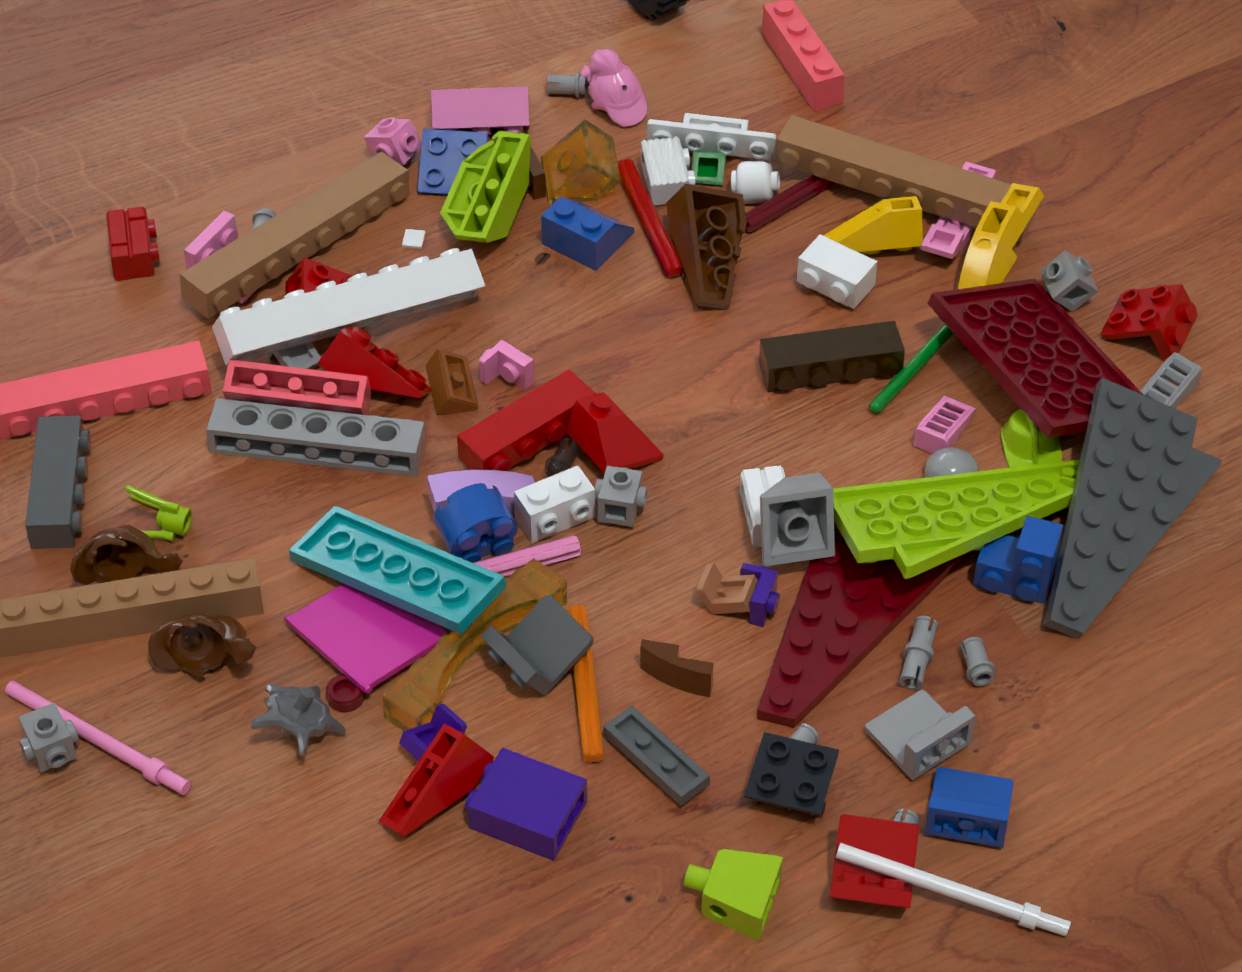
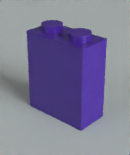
M502 747L496 759L485 766L482 782L478 789H472L467 797L465 811L468 812L469 829L554 861L587 803V779Z

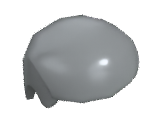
M956 447L941 448L934 451L932 455H929L925 467V478L979 471L978 464L968 451Z

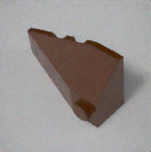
M685 184L666 202L669 231L696 304L726 310L730 306L736 277L734 272L736 260L740 257L741 247H739L741 235L745 232L747 224L743 194Z

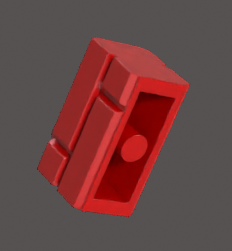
M143 206L128 208L127 211H124V209L108 211L106 219L114 279L121 281L133 279L134 276L137 278L153 276L155 274L154 262H160L157 242H151V239L157 238L155 220L148 219L146 208Z

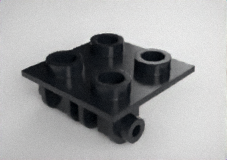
M764 732L744 798L753 800L755 804L763 802L776 805V809H781V807L788 808V812L797 810L809 813L810 817L813 818L816 815L823 816L826 807L825 799L839 750Z

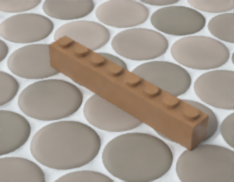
M790 115L776 140L774 161L776 164L885 199L917 196L922 211L963 224H969L977 228L990 201L1001 203L1012 185L794 115ZM1035 212L1017 241H1023L1035 216Z
M381 151L180 273L182 299L207 319L226 310L243 297L252 294L256 289L300 263L304 257H310L348 232L353 231L364 222L379 215L393 204L403 200L409 195V170Z
M255 558L0 599V658L151 633L159 626L187 615L204 614L213 617L219 615L231 616L235 619L264 614Z

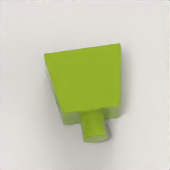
M721 849L717 852L711 870L692 864L688 866L684 887L703 892L701 913L706 918L760 941L782 880L783 857Z

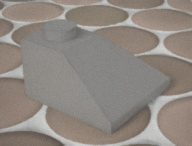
M820 472L785 477L760 495L762 564L764 567L835 556L833 487Z

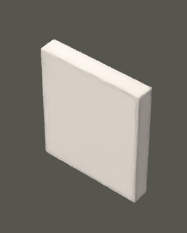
M406 229L402 247L422 249L425 230Z

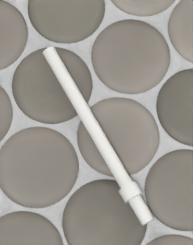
M840 843L835 857L837 859L1018 920V925L1032 930L1038 927L1065 937L1068 933L1071 921L1041 912V907L1025 902L1024 905L843 843Z

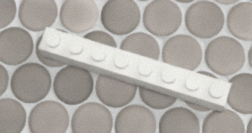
M453 248L441 253L439 258L429 260L428 256H424L411 261L409 266L399 268L397 264L384 267L378 271L379 274L367 276V273H360L348 278V282L336 285L335 281H330L317 286L316 290L304 293V290L301 289L286 294L282 300L273 302L272 298H266L252 304V308L240 310V307H232L220 313V316L212 326L225 365H228L229 359L244 361L332 337L348 326L364 328L476 297L484 289L485 283L472 249L460 252L459 248Z

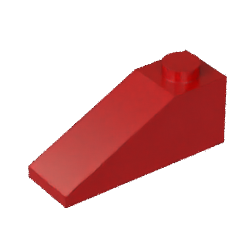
M444 723L379 819V822L405 837L474 789L482 778L485 766L492 762L494 756L465 734Z

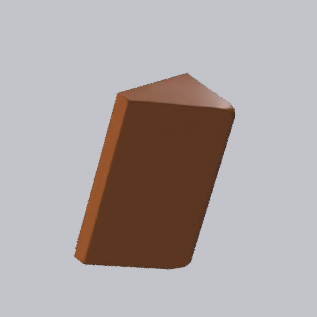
M437 349L426 365L436 414L449 415L477 410L479 406L467 357Z

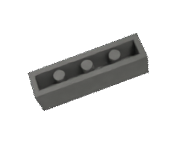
M81 415L38 417L25 524L31 549L75 548L76 533L82 532V513L78 510L79 505L85 504V487L81 481L82 478H87L88 461L87 457L84 456V452L90 451L91 437L90 431L83 428Z

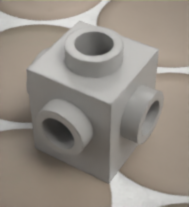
M1064 250L1040 270L1045 281L1043 288L1051 295L1053 300L1072 312L1098 292L1090 274L1093 271L1092 267L1082 256L1077 258Z
M613 466L606 467L603 480L597 479L595 485V500L598 501L599 522L634 526L638 508H645L648 495V487L642 486V471Z
M55 702L18 717L24 737L19 740L21 749L27 761L34 759L40 773L51 768L61 767L65 763L77 758L73 743L79 741L77 732L71 720L64 722Z

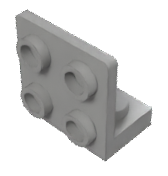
M919 690L866 723L865 732L914 780L972 743L976 715L967 706L954 713H947L925 690Z

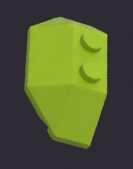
M499 131L492 137L493 140L480 146L462 161L440 212L456 239L488 243L508 236L529 185L531 137L529 134Z

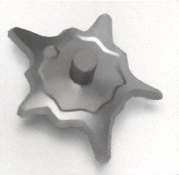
M275 684L266 685L265 691L270 694L265 700L268 711L251 722L252 729H261L269 726L281 728L283 736L287 738L295 736L298 740L300 756L306 754L308 741L311 736L320 737L325 731L335 732L339 736L346 734L345 727L330 715L329 707L319 698L321 693L319 686L298 688L296 686L281 687Z

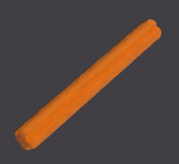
M584 605L570 606L567 611L590 633L587 608ZM590 647L573 665L583 760L586 763H599L604 758L592 647Z

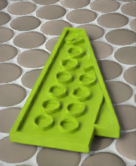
M1080 459L833 488L834 522L857 563H875L881 560L893 559L905 579L912 578L971 550H980L985 544L1022 528L1027 516L1042 519L1070 506Z

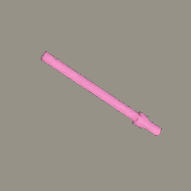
M14 680L10 681L5 688L7 695L34 710L52 704L51 701ZM56 705L64 722L67 720L72 721L77 735L143 772V777L156 785L162 783L181 795L187 794L190 790L191 782L171 771L167 763L156 757L148 758Z

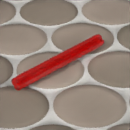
M627 158L624 161H618L617 173L665 276L668 278L679 277L683 272L681 261L633 160Z

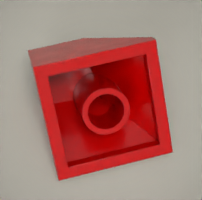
M605 392L576 399L566 432L604 473L607 466L633 469L663 459L664 454Z

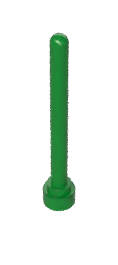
M945 323L871 401L869 409L872 413H880L954 334Z

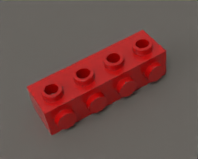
M568 369L458 434V459L470 470L507 471L524 459L531 458L536 452L549 444L558 442L564 435L568 434L566 431L576 399L595 395L596 393Z

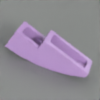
M464 470L427 476L428 495L434 512L438 506L442 511L449 504L447 497L457 490L469 485L485 483L487 489H493V485L499 489L509 510L513 514L515 513L514 491L535 483L533 476L499 470Z

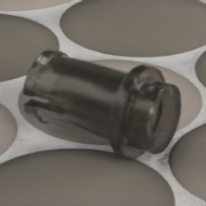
M570 438L561 439L554 455L546 460L545 473L547 477L572 468V464L581 451V447L574 439L568 449H566Z

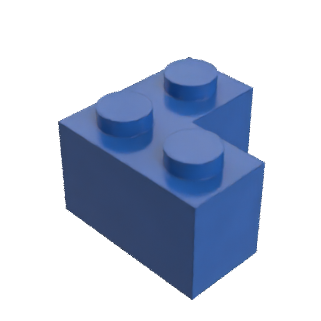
M1027 516L1020 538L1004 535L985 544L980 550L976 562L973 586L1019 597L1026 601L1045 604L1056 570L1063 525Z

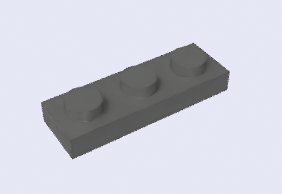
M630 706L603 726L604 736L680 806L710 785V775L634 706Z

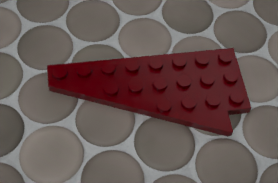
M834 522L835 556L812 559L809 562L758 707L757 719L795 728L963 561L964 554L912 578L905 579L893 559L881 560L875 563H857Z

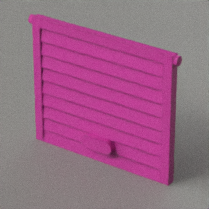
M344 583L292 615L286 614L284 616L286 624L367 694L371 693L372 688L450 639L449 633L438 624Z

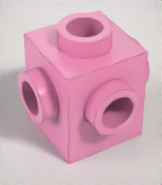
M394 117L383 119L364 136L373 156L382 151L402 166L410 163L414 155L421 149V141L417 135V130L410 119H395Z

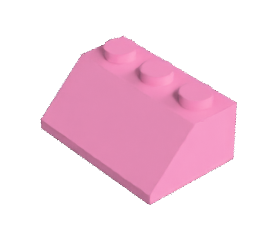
M528 86L431 90L432 129L453 131L472 129V132L491 134V128H504L505 132L518 133L523 131V127H529Z

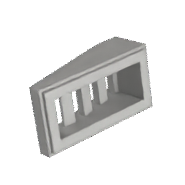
M1174 352L1151 377L1141 392L1144 396L1176 408L1199 386L1202 369L1199 365Z

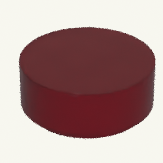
M344 674L332 678L326 686L328 705L335 711L343 713L354 711L364 701V692Z

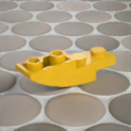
M1012 183L1001 203L990 201L969 245L958 289L999 284L1004 281L1018 258L1012 248L1044 198V194L1039 187Z

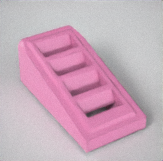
M943 396L915 429L913 446L930 453L941 448L953 447L974 416L976 408Z

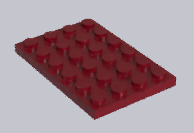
M1036 279L931 294L927 304L934 310L939 319L958 337V340L968 348L977 358L978 362L994 377L999 386L1018 404V407L1029 416L1047 438L1087 430L1096 384L1102 378L1142 394L1068 313L1052 299L1051 295Z

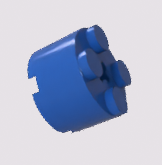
M477 483L461 488L447 497L449 504L442 511L438 506L434 512L433 522L449 553L474 563L480 561L482 557L493 553L497 556L506 554L514 547L512 540L517 533L518 526L499 489L494 485L493 489H487L485 483Z

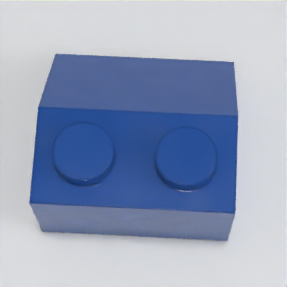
M560 197L541 215L542 244L595 271L634 233V227L581 201Z

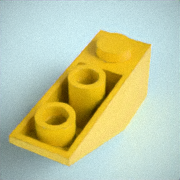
M917 196L883 199L823 236L864 254H876L881 250L887 249L908 251L914 247L921 246L923 242L922 208Z

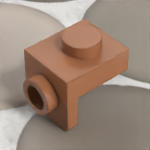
M709 563L706 564L702 576L697 583V592L711 614L750 612V601L758 579L755 574L722 577L716 565Z

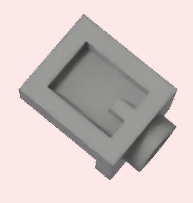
M311 342L266 354L269 360L276 357L281 366L305 369L317 367L319 365L317 363L321 358Z

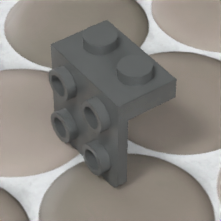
M550 595L544 596L508 636L491 625L481 635L491 646L487 653L501 666L507 663L513 669L509 676L524 690L531 686L545 696L594 642L593 636Z

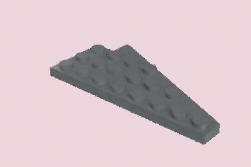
M1102 378L1096 384L1044 626L1078 639L1221 465V459L1192 448L1198 418Z

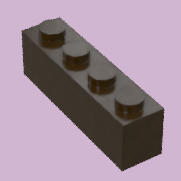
M888 321L760 339L759 365L767 392L769 393L897 375L904 365L905 349L896 322Z

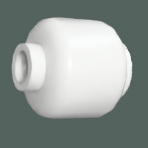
M765 160L741 162L737 170H732L731 173L732 192L743 194L744 204L764 203L773 197L774 191L780 190L779 172H773L771 164Z

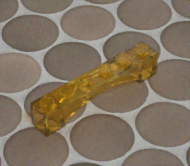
M534 558L523 568L516 569L511 575L510 580L506 582L507 587L462 634L452 631L449 635L441 637L435 648L424 658L417 659L401 679L389 684L382 695L385 719L402 731L431 722L437 705L443 704V695L455 674L472 655L488 644L481 637L487 628L491 625L503 634L513 630L546 595L552 596L564 607L568 603L567 580Z

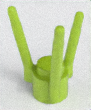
M130 485L125 487V490L130 493L131 499L159 510L156 525L162 527V531H142L151 539H164L173 542L176 534L180 536L187 534L193 515L191 508L165 501Z

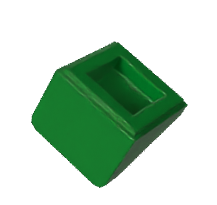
M693 151L691 170L694 171L695 184L723 186L726 153Z

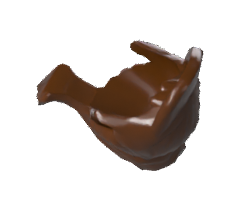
M121 525L116 528H107L99 531L91 539L83 543L71 561L70 571L75 582L88 585L95 581L104 583L133 578L142 571L144 566H150L159 573L177 571L180 569L183 560L179 558L177 553L161 555L147 534L131 525Z
M204 614L187 615L163 624L152 632L148 641V653L156 667L168 671L184 669L199 678L204 676L208 670L214 671L216 667L221 666L228 654L238 664L247 662L253 657L257 647L251 643L249 638H246V630L233 617L219 615L213 617Z

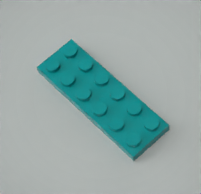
M334 506L289 549L292 561L459 634H462L507 587L505 577L338 506Z

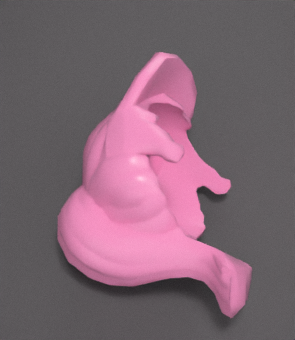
M597 49L590 57L589 66L584 65L580 73L582 76L587 77V84L590 83L588 87L589 95L594 100L592 109L606 111L611 120L621 127L635 126L647 114V102L640 82L634 72L628 66L622 64V59L618 57L616 51Z

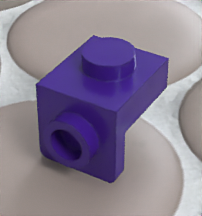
M743 563L740 575L755 574L758 579L750 601L749 624L764 627L768 615H775L780 600V593H777L778 571L764 566Z
M440 704L436 706L431 722L403 731L399 744L419 761L444 723L465 734L467 724L445 704Z

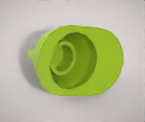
M1019 409L1014 412L1009 421L1002 427L1001 439L1009 468L1062 462L1059 436L1047 438L1023 410Z

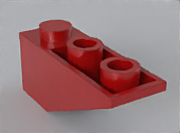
M348 326L340 330L317 363L329 372L368 376L372 390L422 398L432 390L431 387L425 384L426 379L423 375L413 369L407 370L398 363L399 358L393 352L386 348L380 349L370 341L371 336L359 327L353 328Z

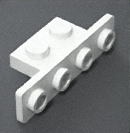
M685 113L683 123L649 119L647 123V141L649 139L654 141L656 138L661 140L663 137L667 139L677 136L680 139L682 149L688 148V151L726 153L727 156L774 160L776 150V134L749 131V120Z

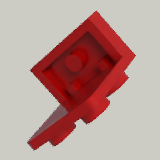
M1182 284L1160 285L1145 289H1129L1120 295L1101 333L1105 340L1150 335L1163 361H1166L1174 352L1179 354L1198 314L1196 306L1191 302Z

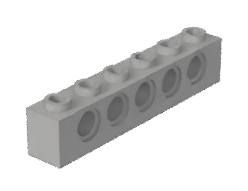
M216 398L206 429L210 453L418 477L426 447L425 425L423 421Z

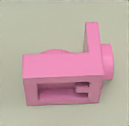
M504 340L498 342L493 348L487 349L479 359L480 381L486 385L499 374L507 382L514 383L523 390H526L534 383L533 359Z

